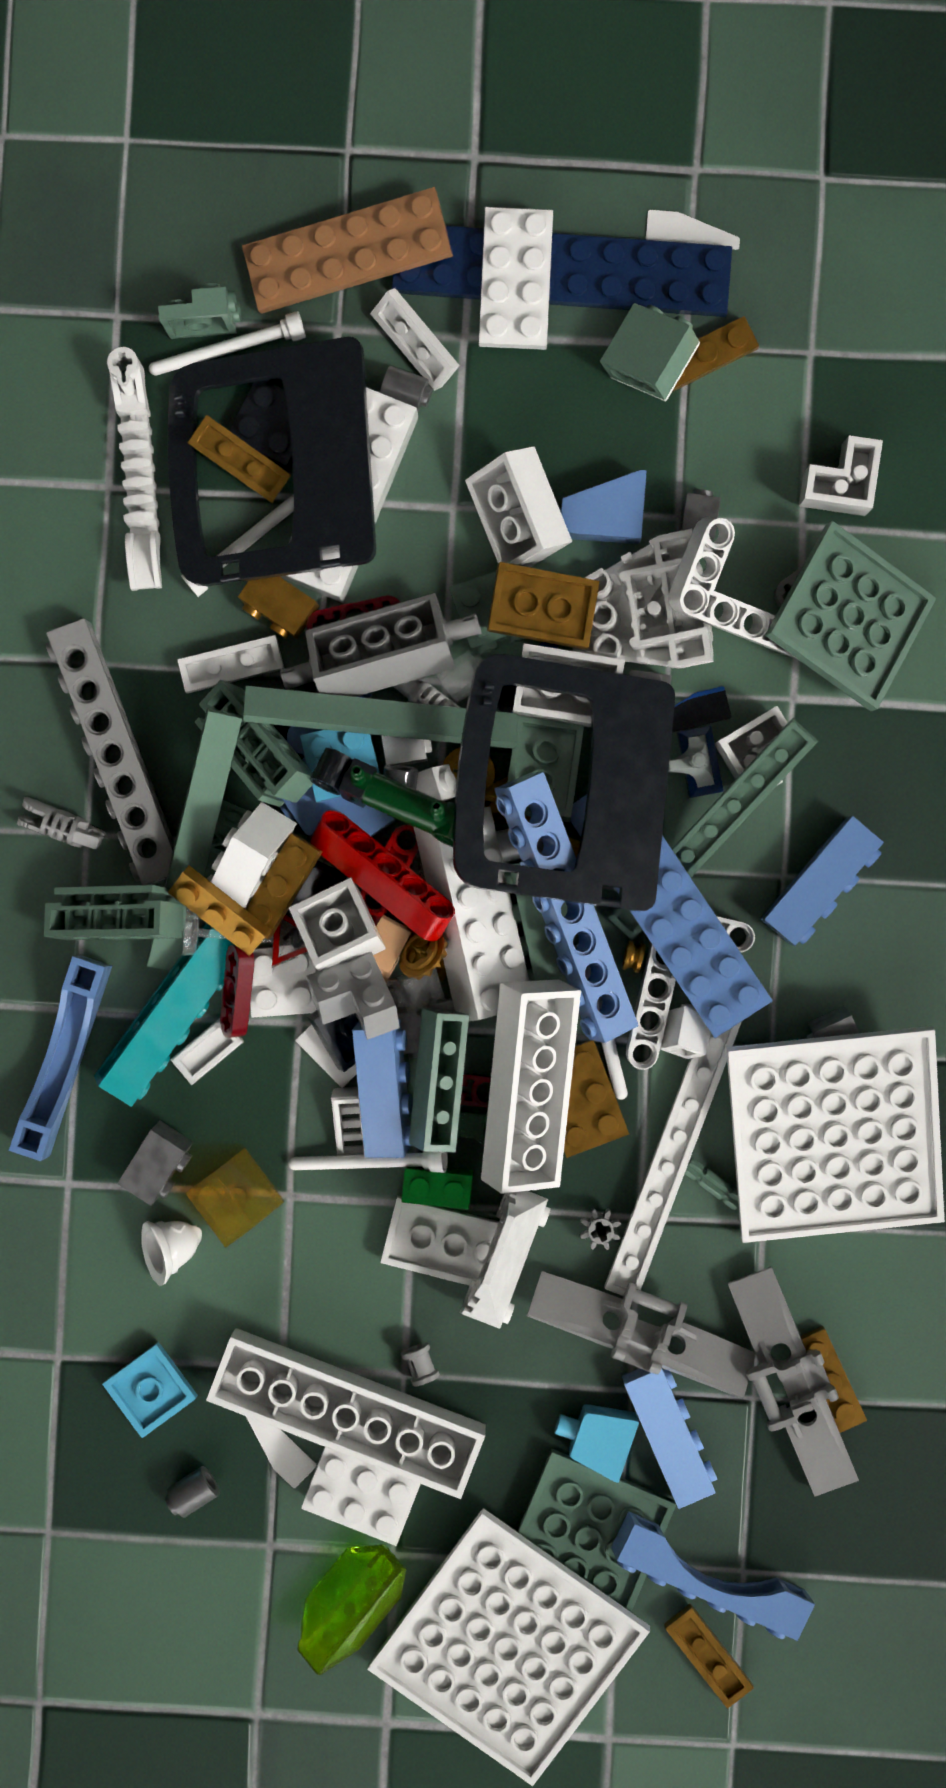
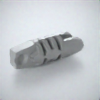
M24 797L23 808L44 818L40 820L32 816L21 815L18 817L17 825L42 835H48L50 838L66 842L78 848H81L83 845L97 849L102 844L105 831L89 825V820L75 816L67 811L56 809L54 806L33 798Z

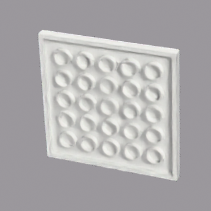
M932 1026L726 1047L740 1233L743 1243L945 1222L935 1029Z
M483 1508L371 1659L367 1670L533 1786L650 1633V1625Z

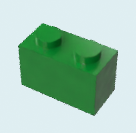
M405 1167L401 1202L469 1210L473 1170L447 1167L446 1172L441 1173L430 1172V1170H424L423 1167Z

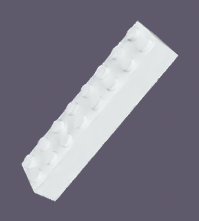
M235 1328L229 1339L206 1401L459 1499L462 1498L485 1438L486 1424L238 1328Z

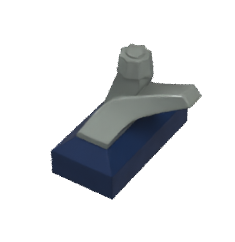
M706 726L677 732L681 755L669 760L668 772L685 773L689 798L724 792L712 727Z

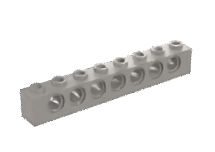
M83 618L47 632L50 642L46 643V649L52 662H58L61 674L58 675L60 686L65 694H70L74 704L69 707L71 715L77 725H82L85 737L81 738L87 755H93L97 768L93 769L95 778L101 788L105 787L109 799L105 800L106 807L111 818H117L121 831H118L117 835L124 850L129 849L133 860V862L129 863L131 873L136 882L141 881L142 885H152L167 878L175 842L91 622ZM77 652H83L85 656L84 664L80 668L73 669L71 666L72 656ZM89 683H94L97 687L95 697L91 700H85L82 694L83 688ZM106 714L109 719V725L104 731L97 732L94 726L95 719L99 715ZM117 745L121 751L120 759L110 764L106 758V752L111 746ZM128 776L133 782V788L130 793L122 795L118 790V783L122 778ZM141 808L144 811L145 820L140 826L135 827L130 821V814L134 809ZM148 839H152L157 845V851L151 858L145 857L142 853V845Z

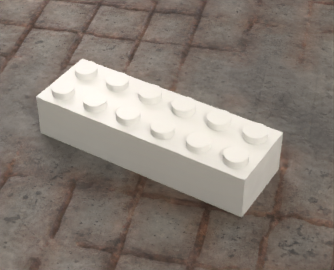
M366 387L374 518L376 524L417 423L418 412L414 406ZM339 548L322 550L323 560L340 558ZM358 565L327 568L321 571L280 577L343 603Z
M485 807L483 825L484 854L490 861L503 863L491 808ZM414 827L426 882L446 897L455 908V914L442 934L448 942L445 948L447 956L443 960L454 1009L469 1015V1021L496 1016L500 983L529 981L518 928L512 911L513 906L510 893L477 889L466 885L458 877L454 869L453 848L441 843L432 834ZM505 871L498 872V882L506 883Z
M559 979L500 983L481 1180L501 1194L560 1187L581 990Z

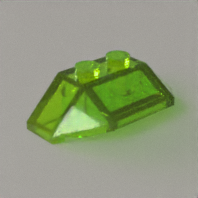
M386 1545L347 1547L305 1599L301 1622V1640L298 1641L297 1650L317 1675H322L358 1651L401 1598L406 1568Z

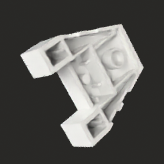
M529 1191L504 1193L496 1217L500 1218L499 1224L477 1282L471 1280L459 1313L499 1329L502 1322L509 1323L515 1307L510 1301L538 1226H545L551 1208L546 1207L547 1198Z

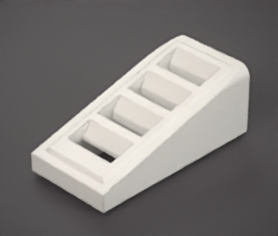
M358 1087L335 1088L332 1092L331 1102L337 1156L364 1155V1145L344 1146V1141L362 1140L363 1142ZM360 1114L358 1118L342 1119V1115ZM361 1127V1131L343 1132L345 1128Z

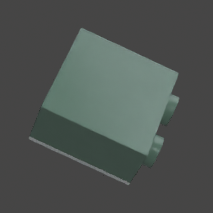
M634 303L601 358L600 363L611 379L667 401L700 342L692 330L693 325L688 320L680 316H675L673 319L666 316L655 306L648 305L643 307Z

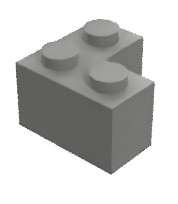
M372 952L307 975L311 997L323 1025L356 1013L367 1040L400 1028L396 1004Z

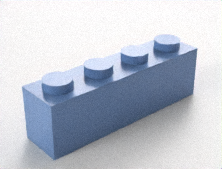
M854 816L846 817L763 914L760 920L790 945L796 946L798 942L803 945L814 934L816 929L812 926L820 917L827 918L838 904L834 900L842 891L848 893L860 879L856 874L865 865L869 868L879 858L882 852L878 849L884 842Z
M398 1018L400 1028L368 1040L360 1022L352 1030L365 1157L404 1158L410 1147L413 1146L409 1144L411 1127L409 1114L412 1113L413 1098L411 1094H407L410 1065L404 1060V1051L407 1047L406 1030H402L401 1018Z

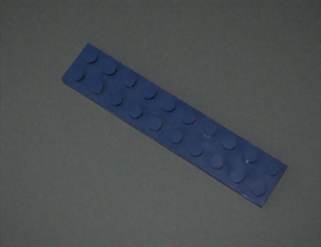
M446 226L453 257L393 274L392 289L395 288L400 294L481 300L484 228ZM552 233L549 305L630 310L632 305L636 303L643 307L648 305L655 306L663 313L726 317L728 312L732 246Z

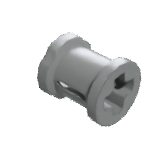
M428 1342L414 1345L401 1352L402 1359L407 1361L411 1371L413 1386L424 1385L440 1376L438 1369L434 1368L429 1355L430 1345Z

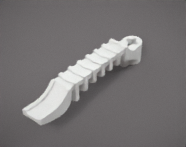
M118 347L109 354L107 365L110 372L115 410L121 418V424L117 426L123 440L122 443H119V449L124 455L121 468L126 475V479L122 481L123 487L127 491V497L123 498V503L129 510V513L123 516L124 522L130 528V533L125 535L130 589L132 591L151 588L159 589L162 588L160 569L161 537L158 532L160 521L157 518L158 502L155 495L157 484L154 481L155 465L152 460L154 448L151 445L150 435H152V429L149 424L151 412L146 394L145 373L141 362L133 350L127 347Z

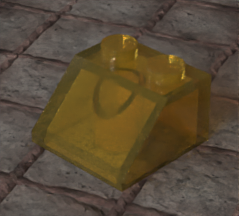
M246 1148L185 1193L225 1248L255 1227L285 1202Z

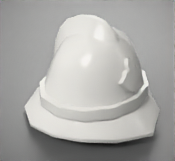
M146 1221L143 1224L141 1244L145 1263L152 1279L159 1286L166 1284L171 1274L178 1272V1268L192 1258L202 1238L201 1228L183 1221L165 1223L163 1221L156 1223Z

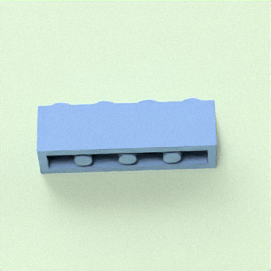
M639 1368L623 1375L622 1378L678 1509L715 1494L712 1482L718 1479L710 1461L708 1460L703 1463L698 1451L704 1449L696 1429L693 1431L688 1429L685 1420L691 1417L683 1398L677 1401L675 1399L672 1389L677 1387L671 1371L661 1369L659 1374H653Z

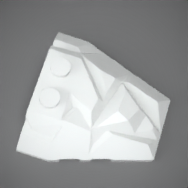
M692 528L659 535L651 539L648 546L634 554L628 552L621 556L622 560L605 570L600 568L585 577L600 581L589 648L587 650L573 648L574 652L624 659L625 662L671 668H685L713 662L712 626L676 612L670 606L668 599L672 584L691 538ZM698 561L696 569L698 574L701 575L703 573L702 565ZM691 590L684 596L686 608L693 603L694 596Z

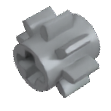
M592 1208L593 1216L589 1220L581 1218V1223L587 1226V1230L580 1233L581 1239L590 1237L591 1249H594L597 1244H603L604 1248L609 1250L608 1242L612 1238L620 1240L619 1234L614 1231V1228L621 1224L620 1220L614 1219L611 1221L609 1219L611 1214L609 1208L604 1211V1214H597L596 1209ZM597 1222H601L603 1226H608L605 1228L606 1234L599 1236V1233L594 1231Z

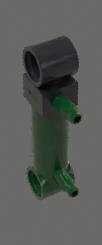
M325 748L310 777V781L329 793L341 794L342 799L362 808L367 805L430 833L441 843L453 848L455 803L440 801L377 773L376 767L355 758L351 759L335 749Z

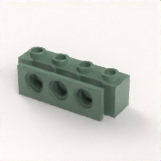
M219 680L199 705L205 713L207 708L242 716L231 768L259 801L278 807L285 803L282 799L297 803L313 785L310 781L313 773L312 770L273 724L244 722L245 691L238 686ZM198 717L195 723L202 731L204 719Z
M155 885L54 888V894L62 896V903H45L44 937L62 940L182 939L183 904L167 902L166 896H172L168 893L170 888ZM137 901H144V904H137ZM86 902L85 906H80V903ZM108 902H115V905H108Z

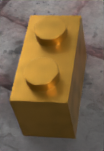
M280 576L248 581L238 596L244 603L242 610L257 620L263 616L271 621L272 624L269 628L285 639L289 634L298 639L307 625L309 616L319 608L317 601Z

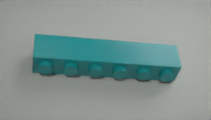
M206 922L203 924L187 946L185 952L174 964L95 1073L94 1077L98 1087L131 1107L137 1099L141 1100L147 1094L150 1088V1081L156 1072L160 1073L165 1069L170 1060L169 1054L176 1045L179 1046L186 1040L190 1032L189 1027L196 1017L201 1018L205 1014L210 1004L209 999L216 990L220 991L223 988L227 949L230 945H234L231 941Z

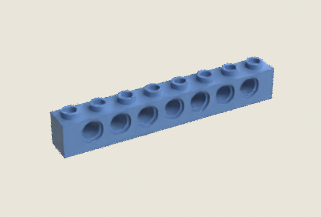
M544 772L528 773L494 788L497 795V808L506 818L510 829L508 836L512 845L518 850L522 861L520 865L571 872L574 869L576 857ZM527 806H529L532 812L529 822L524 814ZM539 838L542 839L544 844L541 854L537 850ZM532 897L535 907L542 913L545 921V934L554 945L558 955L556 962L559 970L566 976L569 985L581 990L579 1013L582 1020H580V1026L586 1037L592 1041L606 1043L638 1027V1022L594 905ZM564 902L567 905L565 917L561 914V906ZM576 934H578L579 944L575 949L573 945V938ZM589 965L591 968L590 977L586 979L585 970L586 967ZM601 996L603 1004L601 1009L598 1011L597 1001Z

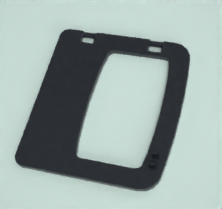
M347 336L196 362L182 367L175 374L169 387V486L178 565L180 572L188 581L197 586L209 587L229 582H244L321 571L327 568L363 565L374 559L376 555V533L364 350L356 338ZM276 378L282 379L288 408L293 457L294 516L292 539L288 545L283 547L209 557L206 552L200 515L196 449L188 444V441L196 431L198 397L206 390ZM339 548L340 558L323 560L322 550ZM239 562L238 573L223 575L224 564Z
M494 654L484 659L475 669L458 762L453 829V865L458 877L466 885L483 890L501 891L596 906L600 905L638 912L651 909L655 904L657 895L675 706V691L669 683L659 680L507 654ZM504 685L586 698L591 704V755L587 800L580 846L574 869L571 872L494 862L488 860L484 854L483 825L487 767L496 709L501 689ZM498 872L517 873L516 885L498 882ZM602 886L620 888L619 899L601 897Z

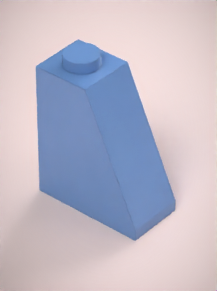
M639 470L563 498L561 508L559 509L571 539L639 544L642 536L647 471Z

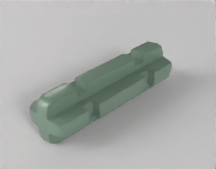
M692 1158L689 1161L685 1175L693 1181L695 1179L698 1180L697 1183L719 1200L722 1198L723 1202L731 1209L735 1210L739 1207L737 1189L734 1187L731 1189L729 1183L707 1168L705 1170L703 1164Z

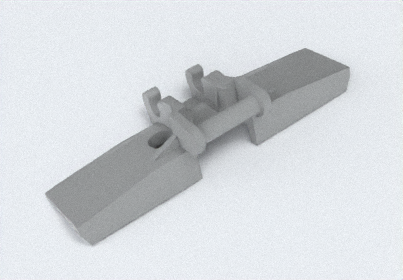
M772 1266L728 1282L729 1289L760 1365L749 1369L746 1375L749 1381L753 1380L769 1419L767 1421L769 1431H776L786 1427L814 1497L859 1481L826 1400L829 1399L830 1402L836 1401L839 1398L838 1393L827 1377L823 1367L824 1359L821 1352L817 1349L806 1351ZM778 1343L786 1344L791 1350L788 1358L785 1360L773 1358L771 1349L774 1345ZM777 1373L788 1396L789 1408L786 1407V1404L778 1407L766 1378L767 1375ZM815 1410L816 1417L813 1421L804 1423L798 1420L802 1413Z
M543 1271L541 1272L527 1313L528 1317L612 1349V1358L653 1374H659L663 1368L736 1397L744 1398L749 1381L746 1372L753 1367L756 1356L755 1352L702 1329L683 1323L688 1306L687 1303L680 1301L679 1304H675L636 1289L637 1284L629 1282L623 1299L600 1290ZM632 1302L671 1316L673 1319L661 1327L654 1326L639 1320L638 1313L631 1310L630 1307ZM611 1312L619 1317L620 1327L617 1330H609L603 1324V1315L605 1313ZM672 1336L682 1341L683 1351L681 1354H672L668 1350Z

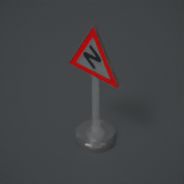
M186 908L182 955L189 956L196 952L198 937L227 938L216 930L199 929L200 917ZM287 915L282 919L272 938H264L262 940V943H273L272 968L308 954L294 919Z

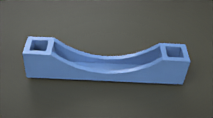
M82 955L72 956L62 986L58 1013L49 1046L35 1085L18 1120L9 1151L38 1161H42L51 1155L112 965Z
M628 1511L611 1546L617 1564L621 1568L635 1573L636 1570L641 1571L658 1585L665 1586L668 1583L677 1587L678 1592L687 1598L695 1599L696 1596L707 1601L710 1607L719 1612L725 1613L726 1610L737 1614L736 1616L748 1625L755 1626L758 1623L765 1626L769 1633L780 1639H784L787 1636L798 1641L815 1606L806 1590L777 1577L761 1582L737 1583L722 1581L701 1573L688 1565L675 1553L667 1542L659 1524Z

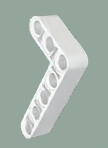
M702 518L694 527L669 592L668 599L672 609L680 614L797 659L765 636L775 615L714 591L733 543L735 531L733 525L727 519ZM713 525H716L719 535L712 542L709 537V531ZM703 557L706 561V569L704 573L699 575L696 566L699 559ZM691 590L694 596L693 603L686 608L684 596ZM721 602L724 609L723 614L719 619H716L714 609ZM751 614L753 618V624L748 631H746L744 628V621L746 617Z
M717 916L729 935L737 927L745 931L746 940L737 947L740 952H745L753 946L755 934L748 924ZM651 942L634 1011L639 1026L630 1030L626 1046L628 1061L635 1068L641 1070L651 1068L658 1059L676 982L666 964H660L657 961L656 949ZM655 978H661L666 985L664 993L658 997L651 996L648 991L650 981ZM648 1011H653L658 1016V1023L652 1029H644L640 1023L642 1015ZM640 1044L648 1045L651 1050L650 1057L644 1062L635 1061L633 1058L634 1048Z

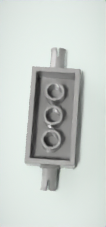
M433 593L306 630L310 656L309 662L280 669L281 677L286 690L315 682L319 693L357 697L455 669L451 650L453 641L477 634L480 635L482 631L476 613L447 622L443 617L436 594Z

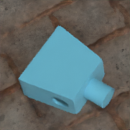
M585 1404L582 1407L578 1420L560 1414L554 1434L571 1439L569 1456L573 1460L613 1482L619 1483L639 1425L637 1413L632 1411Z

